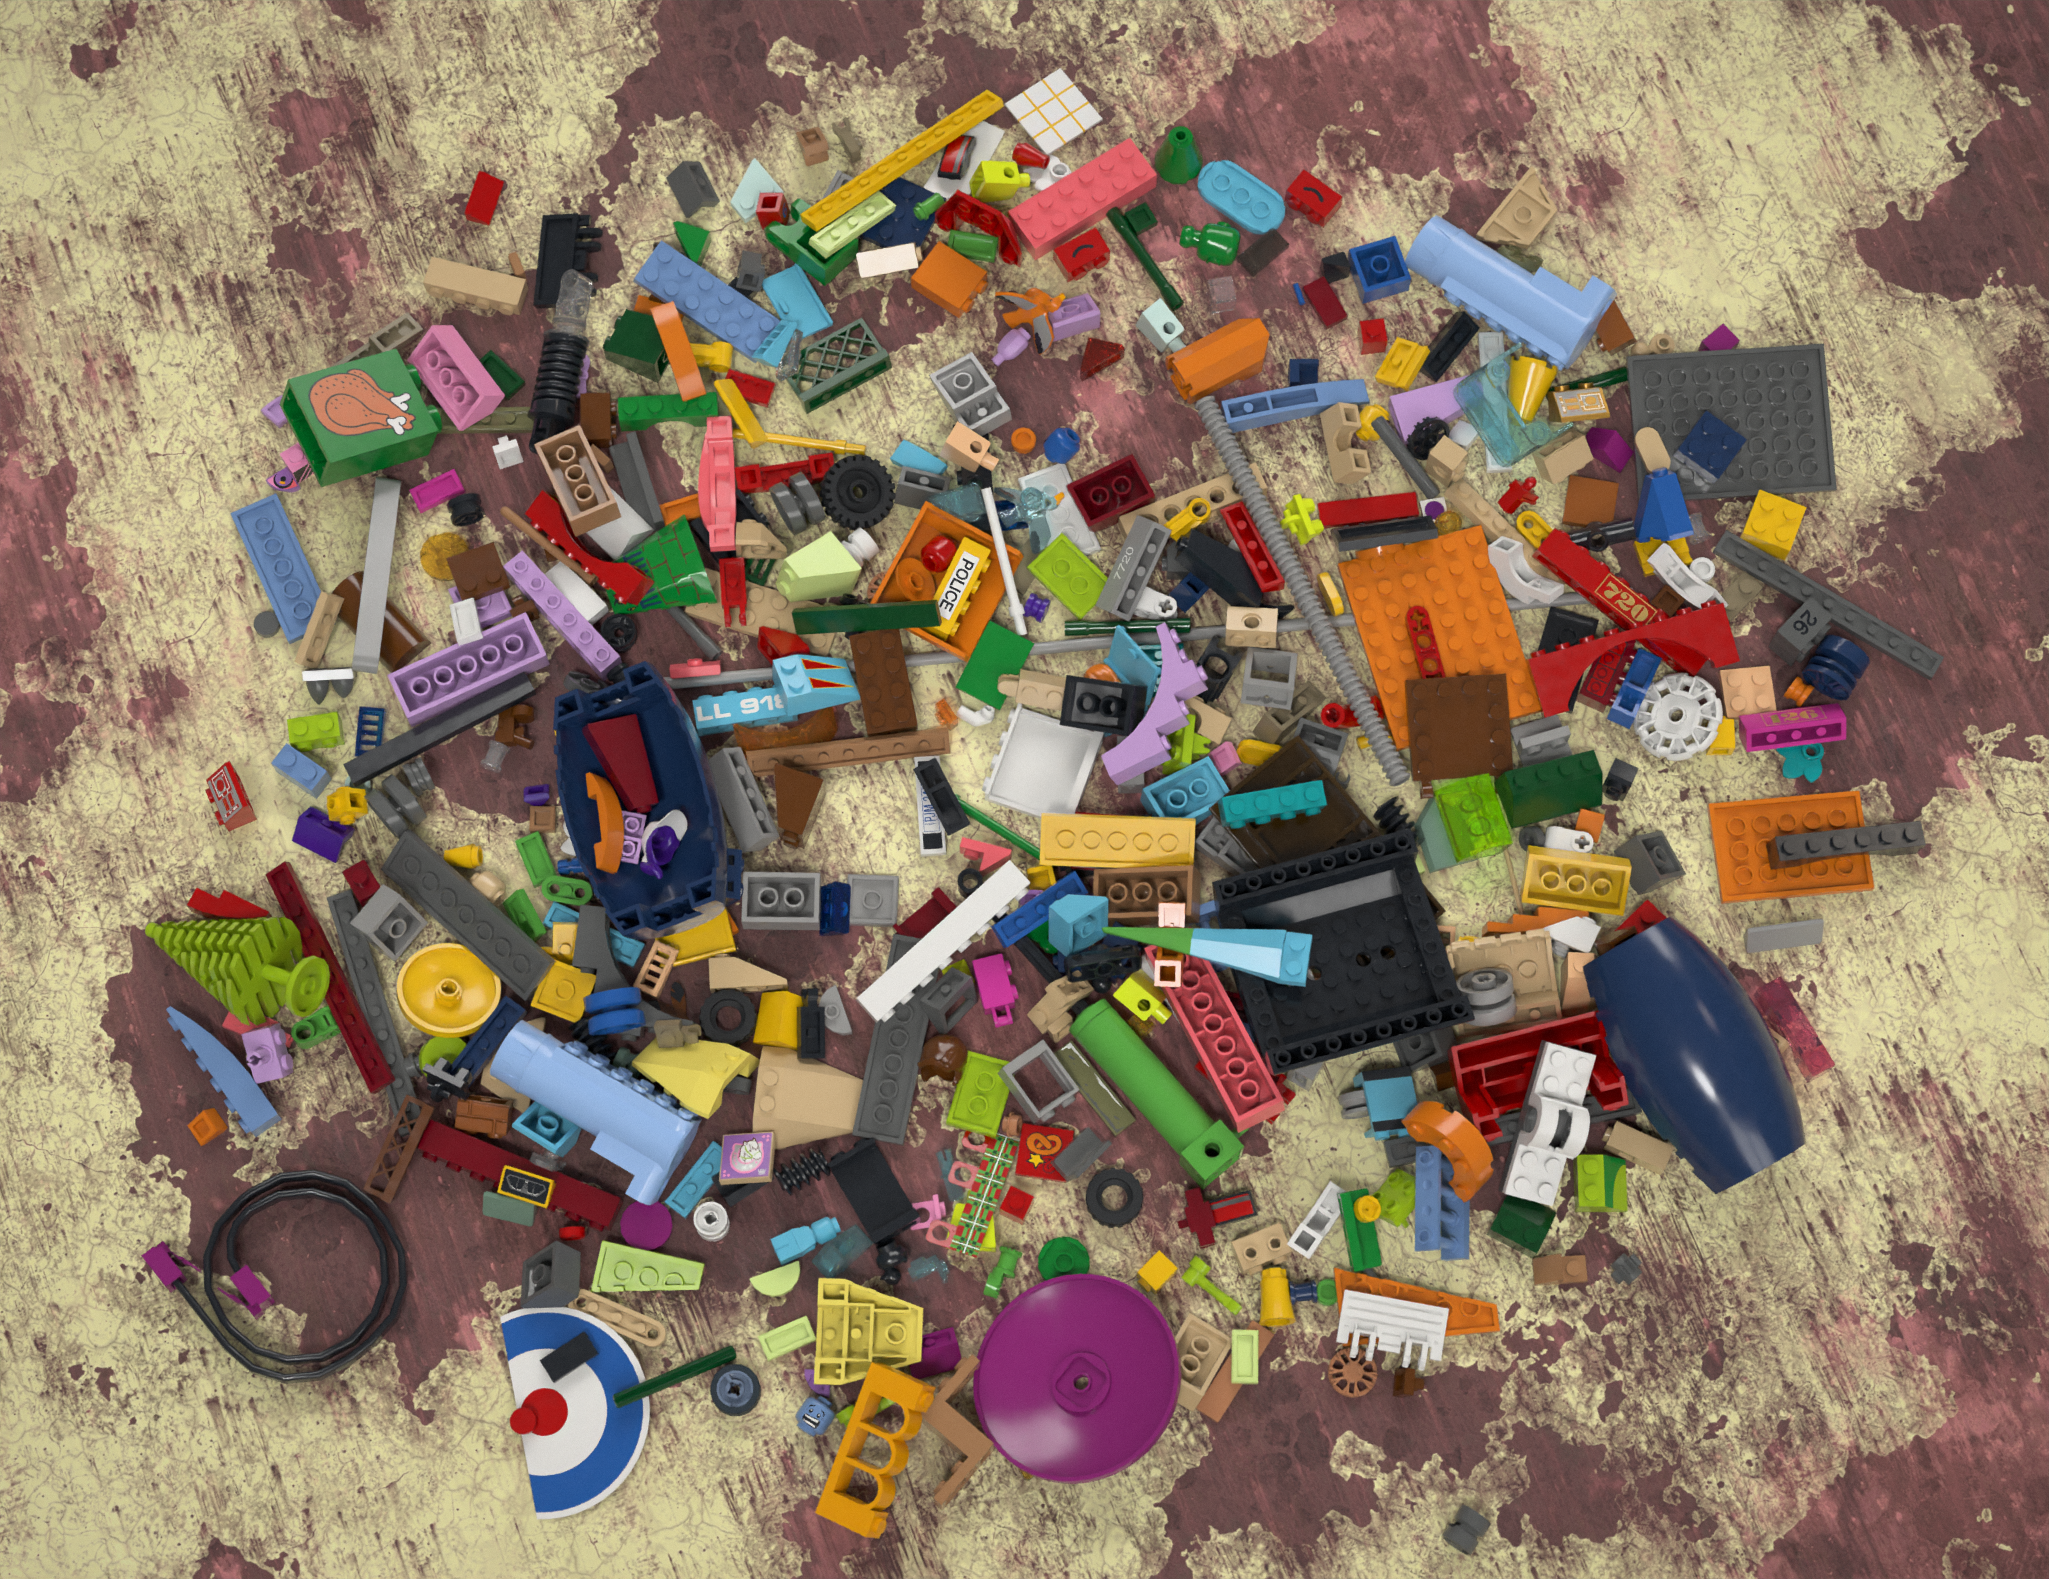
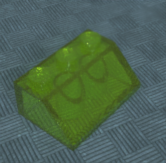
M1489 773L1464 778L1433 792L1457 863L1501 854L1513 844Z

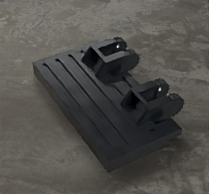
M572 213L542 216L533 301L536 309L582 307L583 298L596 296L597 290L590 286L578 287V284L596 283L598 275L592 272L576 273L577 271H586L588 253L601 250V244L598 242H583V239L600 238L603 235V231L596 227L580 228L591 226V215Z
M1409 516L1407 519L1401 520L1394 518L1392 521L1379 523H1358L1357 526L1343 525L1342 528L1330 530L1339 552L1438 538V529L1431 516L1415 518Z

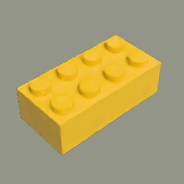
M1528 845L1520 890L1521 902L1624 916L1632 869L1630 859Z

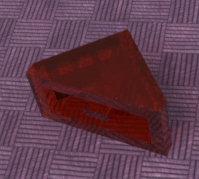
M1088 337L1080 368V379L1082 382L1123 359L1125 353L1124 346Z

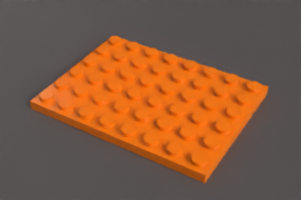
M1481 525L1438 536L1437 539L1423 540L1405 545V548L1401 551L1381 555L1377 558L1363 561L1353 559L1338 563L1337 568L1386 722L1393 738V743L1396 746V752L1409 748L1404 681L1421 679L1405 624V616L1408 610L1414 606L1424 607L1429 614L1446 677L1506 673L1509 720L1541 712L1496 569L1489 560L1488 544ZM1414 613L1411 620H1416L1418 629L1414 633L1419 630H1427L1426 627L1421 629L1420 621L1423 617L1418 616L1417 613ZM1419 636L1416 641L1419 647L1427 648L1430 646V640L1426 636ZM1425 660L1423 662V667L1426 671L1433 672L1437 669V665L1433 660Z

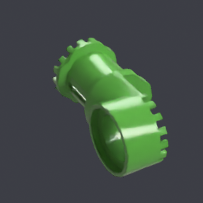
M1001 1246L999 1249L1001 1255L998 1264L990 1272L983 1295L996 1299L999 1295L998 1291L1000 1292L1001 1290L1000 1287H1002L1001 1283H1003L1004 1277L1015 1279L1016 1274L1014 1270L1018 1258L1022 1257L1021 1252L1015 1249L1011 1251V1248L1008 1250V1247Z

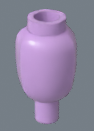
M1022 327L1018 330L1012 329L999 342L998 353L991 360L996 366H999L1004 360L1016 358L1026 349L1031 336Z

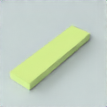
M877 191L812 236L809 244L822 256L828 258L894 212L896 205L880 191Z

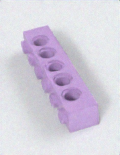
M523 551L503 566L506 576L528 600L532 599L537 610L593 671L605 681L607 673L622 663L617 652Z

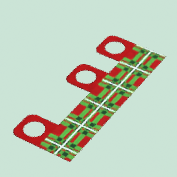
M965 1131L962 1145L984 1153V1157L980 1167L961 1161L953 1163L948 1180L952 1184L971 1189L958 1226L941 1220H933L927 1231L926 1239L930 1243L977 1258L1020 1141L997 1133L996 1139L984 1136V1143L975 1146L968 1140V1136L972 1132ZM960 1167L969 1169L971 1178L966 1182L957 1180L954 1175L956 1169ZM937 1226H944L949 1231V1237L943 1241L937 1240L933 1237V1229Z

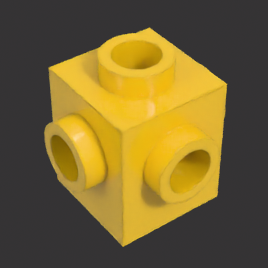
M343 786L337 788L336 792L326 796L329 821H339L341 825H350L355 823L356 819L368 814L367 801L364 799L366 795L365 789Z

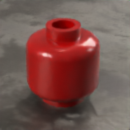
M944 536L933 537L921 549L920 554L923 566L927 570L936 573H942L947 570L957 552L954 541Z

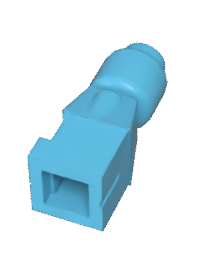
M825 1217L812 1223L810 1229L809 1226L794 1228L770 1240L781 1266L814 1250L817 1242L824 1244L836 1238L837 1233L841 1232V1229L835 1217L831 1219Z

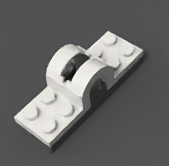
M1541 1041L1499 1185V1191L1553 1206L1566 1158L1574 1159L1577 1157L1588 1137L1590 1115L1588 1109L1583 1107L1582 1103L1596 1055L1552 1042Z

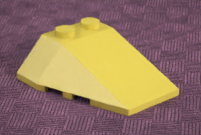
M655 1038L632 1061V1066L653 1083L657 1081L661 1084L666 1094L669 1096L673 1094L677 1097L682 1107L709 1119L722 1104L723 1089L737 1074L748 1078L759 1066L760 1059L732 1045L699 1040L695 1044L685 1043L684 1047L659 1048L657 1038Z
M819 1278L814 1384L843 1385L864 1379L871 1362L885 1364L894 1369L921 1362L922 1307L876 1292V1290L860 1286L846 1279Z

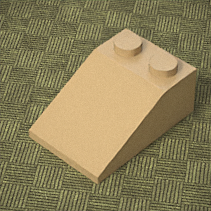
M1189 1313L1175 1336L1181 1360V1386L1177 1403L1193 1412L1228 1353L1232 1338Z

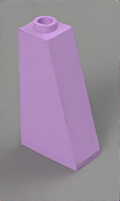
M1475 374L1390 396L1388 408L1398 437L1406 446L1408 444V434H1412L1415 429L1414 425H1417V422L1422 423L1423 418L1426 419V417L1435 418L1437 416L1449 424L1480 404L1482 395H1484V389L1481 381H1477Z

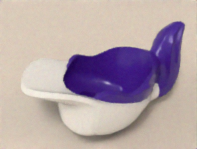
M680 810L669 812L660 821L650 822L642 835L641 845L644 857L640 863V869L650 876H656L659 880L663 877V871L660 866L671 861L687 830L686 817Z

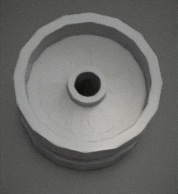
M1499 968L1478 969L1462 975L1456 981L1460 995L1468 996L1475 1020L1465 1023L1474 1026L1496 1025L1511 1019L1516 1014L1515 995L1512 994L1514 991L1511 973Z

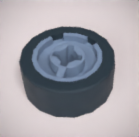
M731 1364L722 1367L714 1375L711 1381L710 1394L713 1403L722 1413L729 1416H742L751 1412L757 1406L761 1397V1386L756 1374L750 1368L741 1364ZM733 1386L740 1387L739 1395L731 1393Z

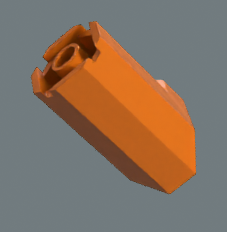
M1260 318L1237 319L1167 356L1165 365L1167 370L1171 368L1173 370V375L1170 376L1172 383L1184 400L1188 399L1187 402L1192 404L1237 379L1245 381L1262 372L1270 334Z

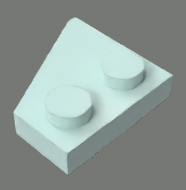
M756 159L752 160L730 201L731 207L745 223L757 216L756 208L760 193H784Z

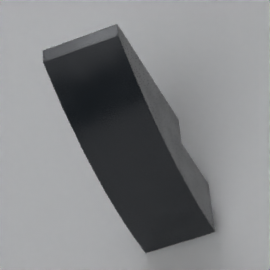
M936 758L913 769L948 836L971 825Z

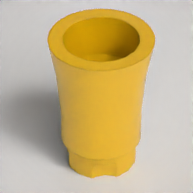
M1269 1268L1262 1270L1259 1324L1266 1327H1279L1295 1323L1296 1319L1292 1308L1286 1269Z

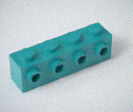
M1322 780L1226 796L1218 801L1222 827L1230 826L1231 829L1245 827L1246 823L1254 821L1256 825L1269 823L1271 818L1280 817L1281 820L1295 818L1296 814L1305 813L1306 816L1321 813V810L1327 805Z

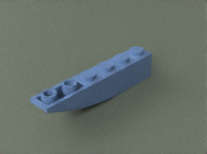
M1364 379L1331 381L1292 386L1221 401V416L1225 417V422L1229 425L1228 429L1235 433L1318 415L1338 402L1357 404L1359 406L1368 404L1370 401Z
M171 1006L166 1009L170 1014V1017L167 1019L175 1032L179 1029L185 1036L181 1041L188 1051L195 1050L199 1056L195 1061L203 1072L208 1070L213 1078L209 1081L218 1093L223 1091L227 1096L224 1103L232 1113L238 1112L241 1117L238 1123L246 1134L251 1131L257 1137L282 1120L253 1077L226 1047L209 1032Z

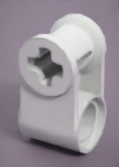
M1145 587L1133 614L1150 620L1177 618V603L1174 598ZM1166 608H1170V610H1167L1166 613L1162 612L1165 611Z
M1550 826L1546 828L1543 847L1591 854L1594 841L1587 832ZM1579 844H1583L1584 849H1579Z

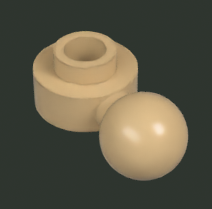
M1662 333L1657 334L1652 338L1649 345L1645 343L1633 345L1631 356L1672 353L1675 344L1670 336ZM1659 342L1664 343L1666 347H1662Z

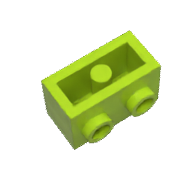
M338 712L287 719L289 743L291 747L299 752H308L318 748H334L345 744L342 720Z

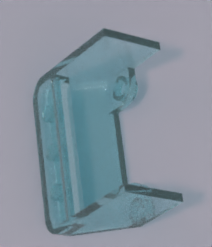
M1520 342L1457 383L1453 390L1455 400L1497 464L1505 468L1513 466L1574 426L1570 422L1554 433L1551 432L1545 423L1540 421L1526 426L1500 386L1510 376V368L1504 359L1522 347Z

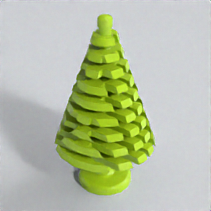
M277 917L219 919V921L209 920V924L208 921L197 922V920H191L190 922L181 921L178 923L166 921L161 923V925L150 922L145 928V934L148 937L154 938L158 947L164 950L170 958H173L180 967L182 966L219 1003L221 1001L225 1008L235 1015L241 1023L249 1026L246 1015H248L250 1022L255 1025L266 1022L261 1007L265 1015L270 1018L280 1011L278 1005L283 1007L285 1003L289 1011L294 1015L300 1017L311 1015L322 1003L329 987L330 972L328 964L324 959L316 956L302 959L300 932L293 921L285 917H278L279 921ZM292 956H293L294 960L298 962V964H297L296 966H295V964H294V961H293V959H292Z

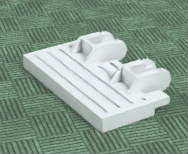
M1344 1290L1336 1342L1347 1344L1349 1333L1353 1334L1349 1356L1355 1358L1359 1349V1336L1369 1337L1365 1357L1368 1361H1372L1376 1338L1379 1339L1377 1350L1397 1354L1400 1353L1401 1343H1405L1402 1367L1406 1368L1410 1364L1412 1345L1421 1346L1417 1366L1418 1370L1424 1371L1428 1348H1431L1429 1359L1441 1361L1449 1309Z

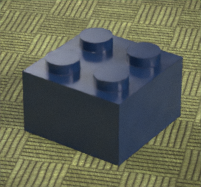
M1706 410L1673 456L1714 484L1747 439Z

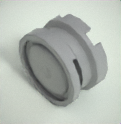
M1364 1090L1349 1092L1338 1097L1339 1105H1342L1343 1108L1341 1110L1342 1119H1357L1369 1116Z

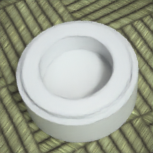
M1704 557L1695 559L1689 567L1705 583L1709 582L1715 573L1713 562Z

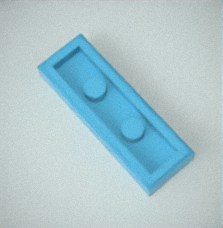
M714 1141L710 1144L665 1201V1204L685 1219L714 1184L711 1177L720 1171L722 1153L720 1145Z

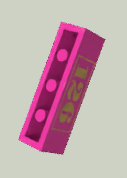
M1838 703L1739 716V739L1746 752L1846 740V716Z

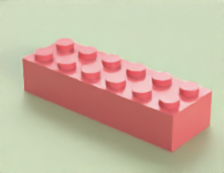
M1128 138L1009 210L1008 219L1013 222L1018 238L1033 259L1037 260L1106 218V213L1114 207L1121 209L1156 187L1157 174L1131 138Z

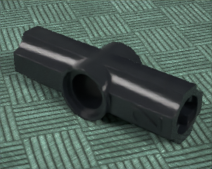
M1631 517L1603 524L1593 521L1585 528L1566 532L1571 537V541L1576 545L1583 546L1587 550L1602 552L1609 545L1636 539ZM1597 534L1602 535L1598 539H1592V537Z

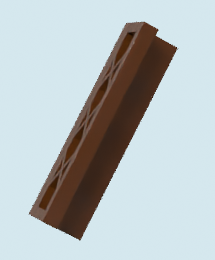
M406 1094L365 1183L364 1191L380 1197V1200L389 1204L393 1201L435 1106ZM409 1101L423 1107L419 1117L408 1121L405 1113ZM403 1116L406 1123L399 1125ZM416 1122L412 1130L410 1124ZM407 1125L410 1133L407 1142L398 1145L394 1136L395 1131ZM392 1140L394 1143V1147L388 1149L390 1142ZM405 1146L401 1154L399 1148ZM396 1149L399 1157L397 1165L387 1169L383 1160L384 1155ZM381 1164L383 1167V1171L377 1173L378 1168ZM394 1170L390 1178L388 1172ZM385 1173L388 1181L384 1193L370 1187L374 1177Z

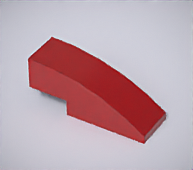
M196 888L187 903V907L191 912L219 921V919L272 917L269 911L226 890H223L220 898H217Z

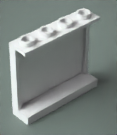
M1018 703L1017 708H1012L1007 720V723H1010L1008 732L1003 731L999 741V745L1002 746L999 755L995 754L992 759L990 768L994 770L991 778H985L982 791L985 792V801L1041 819V813L1075 814L1080 806L1103 743L1104 732H1092L1086 729L1060 725V720L1024 709L1022 704Z

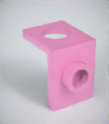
M938 1194L933 1195V1201L912 1203L913 1208L916 1210L920 1208L927 1209L930 1217L928 1221L911 1227V1230L929 1228L933 1220H941V1218L946 1217L944 1202H939Z

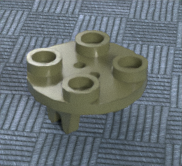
M1509 244L1508 247L1502 245L1497 250L1499 254L1530 273L1532 271L1537 272L1539 267L1543 268L1542 263L1544 260L1532 254L1526 256L1521 253L1522 249L1515 245Z

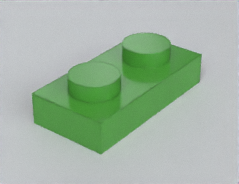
M524 889L516 890L502 903L511 921L534 942L538 941L547 932Z

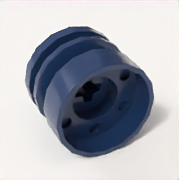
M1825 635L1815 650L1816 656H1813L1802 672L1803 678L1823 695L1840 701L1847 700L1857 685L1856 679H1860L1869 666V657L1862 649L1849 640L1835 635Z

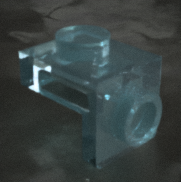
M936 1255L926 1260L924 1257H921L910 1263L911 1267L908 1268V1274L912 1282L934 1271H937L943 1284L948 1282L946 1275L950 1273L945 1261L943 1259L939 1261Z

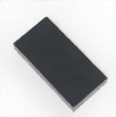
M584 1331L542 1358L540 1362L552 1382L556 1383L598 1356L599 1353Z

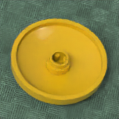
M440 943L419 950L405 962L397 980V1001L403 1015L417 1029L437 1037H462L478 1031L499 1005L501 983L500 978L464 945Z

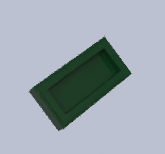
M492 350L479 360L504 393V398L508 401L526 385L525 381Z

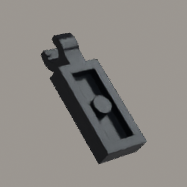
M817 988L802 989L801 999L804 1007H797V1059H824L825 1007H817Z

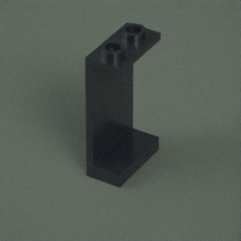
M872 1137L869 1140L867 1138L859 1140L853 1145L854 1148L846 1153L841 1151L831 1157V1162L828 1165L872 1242L877 1247L879 1244L893 1239L920 1223L921 1218L917 1210L913 1208Z

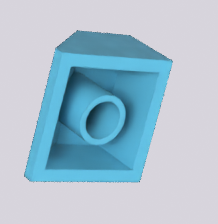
M1068 894L1049 906V942L1066 957L1078 954L1107 936L1102 931L1103 927H1108V899L1106 897Z
M536 1101L512 1124L514 1129L562 1158L576 1144L581 1131L579 1126Z

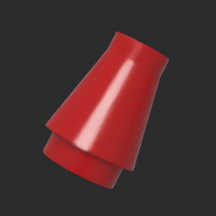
M1019 142L1013 150L1012 160L1020 166L1036 167L1045 170L1049 165L1050 156L1042 153L1027 142Z

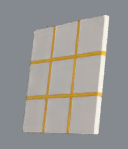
M1061 68L1005 103L1006 108L1046 155L1055 152L1102 121L1101 116Z

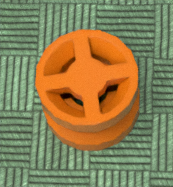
M1797 676L1784 694V697L1793 699L1796 705L1801 707L1815 687L1803 683L1802 678Z

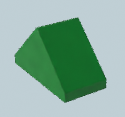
M680 221L673 222L674 232L687 258L701 267L711 243L710 231Z

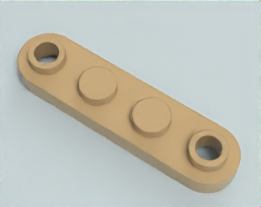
M580 1289L579 1297L568 1303L570 1309L589 1314L604 1322L616 1333L647 1347H659L666 1339V1329L659 1321L586 1289ZM580 1299H585L587 1302L583 1308L577 1306ZM652 1330L658 1332V1336L655 1339L649 1338V1333Z

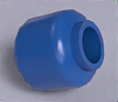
M1058 427L1044 440L1043 447L1046 458L1052 463L1066 464L1080 450V438L1071 428Z

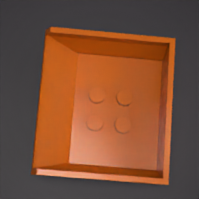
M925 501L870 604L909 601L898 587L896 568L900 561L906 558H914L921 561V549L935 536L950 538L954 541L957 550L964 537L990 549L991 551L987 558L992 561L985 573L980 571L977 579L981 583L975 594L969 593L966 600L971 603L965 615L959 613L956 622L960 623L954 636L948 635L944 642L919 628H903L953 656L968 662L1006 591L994 540L991 535ZM1005 543L1014 576L1024 556L1019 550ZM947 570L942 573L930 571L935 583V594Z

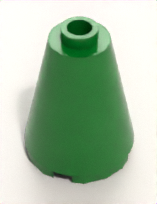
M1183 126L1173 128L1157 149L1154 166L1160 177L1171 184L1182 185L1193 178L1195 179L1202 169L1203 158L1192 132Z

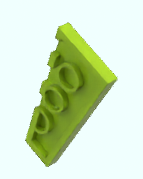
M603 1240L591 1292L699 1290L705 1263Z

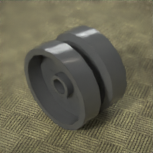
M798 472L788 478L789 488L782 482L769 488L772 500L781 518L794 536L806 530L805 518L812 525L826 520V515L819 498L802 472Z
M391 774L382 781V788L388 795V798L379 790L373 788L364 796V799L397 839H400L404 831L409 830V826L403 819V816L412 824L418 825L427 818V815L409 789Z

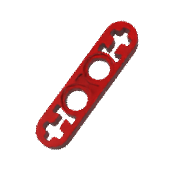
M1411 607L1405 616V624L1420 678H1433L1438 674L1440 677L1437 678H1445L1429 614L1424 607ZM1414 613L1423 617L1420 621L1421 629L1426 627L1427 630H1419L1414 633L1418 629L1416 620H1411ZM1419 636H1426L1430 640V646L1427 648L1419 647L1416 641ZM1425 660H1433L1437 665V669L1433 672H1428L1424 669L1423 662Z

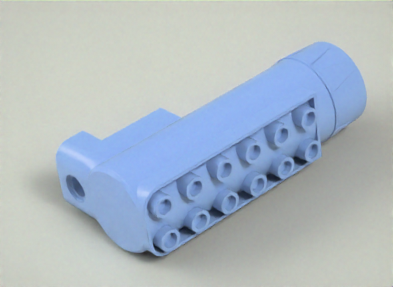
M1438 215L1432 217L1422 228L1405 260L1407 268L1428 280V283L1442 289L1445 292L1443 296L1451 304L1458 308L1462 304L1465 306L1464 309L1467 313L1477 320L1483 317L1490 328L1498 333L1501 330L1505 331L1508 339L1519 346L1523 342L1526 344L1525 347L1529 349L1528 351L1541 359L1544 355L1547 357L1546 360L1549 364L1556 366L1559 371H1562L1563 368L1568 370L1571 364L1581 355L1591 340L1599 321L1617 296L1616 291L1611 286L1593 275L1582 292L1542 267H1539L1535 275L1478 241L1466 233L1465 230L1457 228Z
M524 1020L519 1021L506 1036L497 1051L490 1068V1075L512 1087L517 1093L529 1097L596 1136L590 1149L635 1175L625 1194L646 1205L658 1202L674 1170L690 1148L702 1119L698 1114L676 1103L677 1099L674 1096H669L665 1092L661 1094L654 1090L655 1086L652 1083L643 1079L639 1081L633 1078L631 1071L620 1066L618 1068L609 1064L610 1060L601 1054H596L595 1056L587 1051L588 1047L583 1043L574 1041V1043L568 1042L564 1044L554 1038L553 1035L544 1033Z

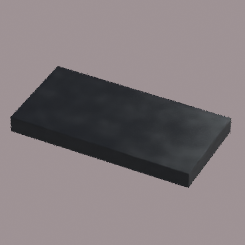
M1551 606L1538 651L1545 649L1546 653L1556 651V645L1567 642L1570 643V646L1580 644V638L1591 635L1595 636L1599 620ZM1583 675L1578 680L1568 702L1569 711L1566 713L1572 714Z

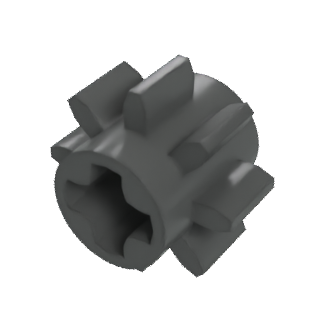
M1623 1253L1610 1265L1614 1270L1610 1276L1618 1284L1624 1280L1629 1285L1642 1273L1638 1268L1642 1262L1634 1253L1630 1257Z

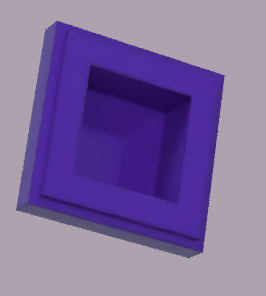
M549 784L525 787L524 802L533 806H542L549 799Z

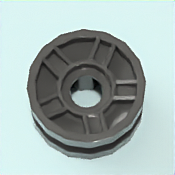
M421 757L415 759V762L412 764L402 765L417 797L423 795V791L427 789L431 791L436 788Z

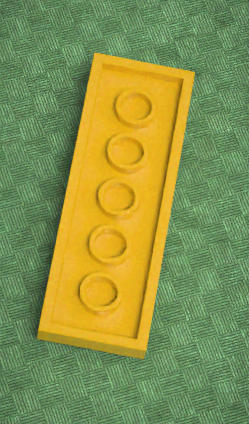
M1041 813L1040 865L1109 868L1194 866L1195 818Z

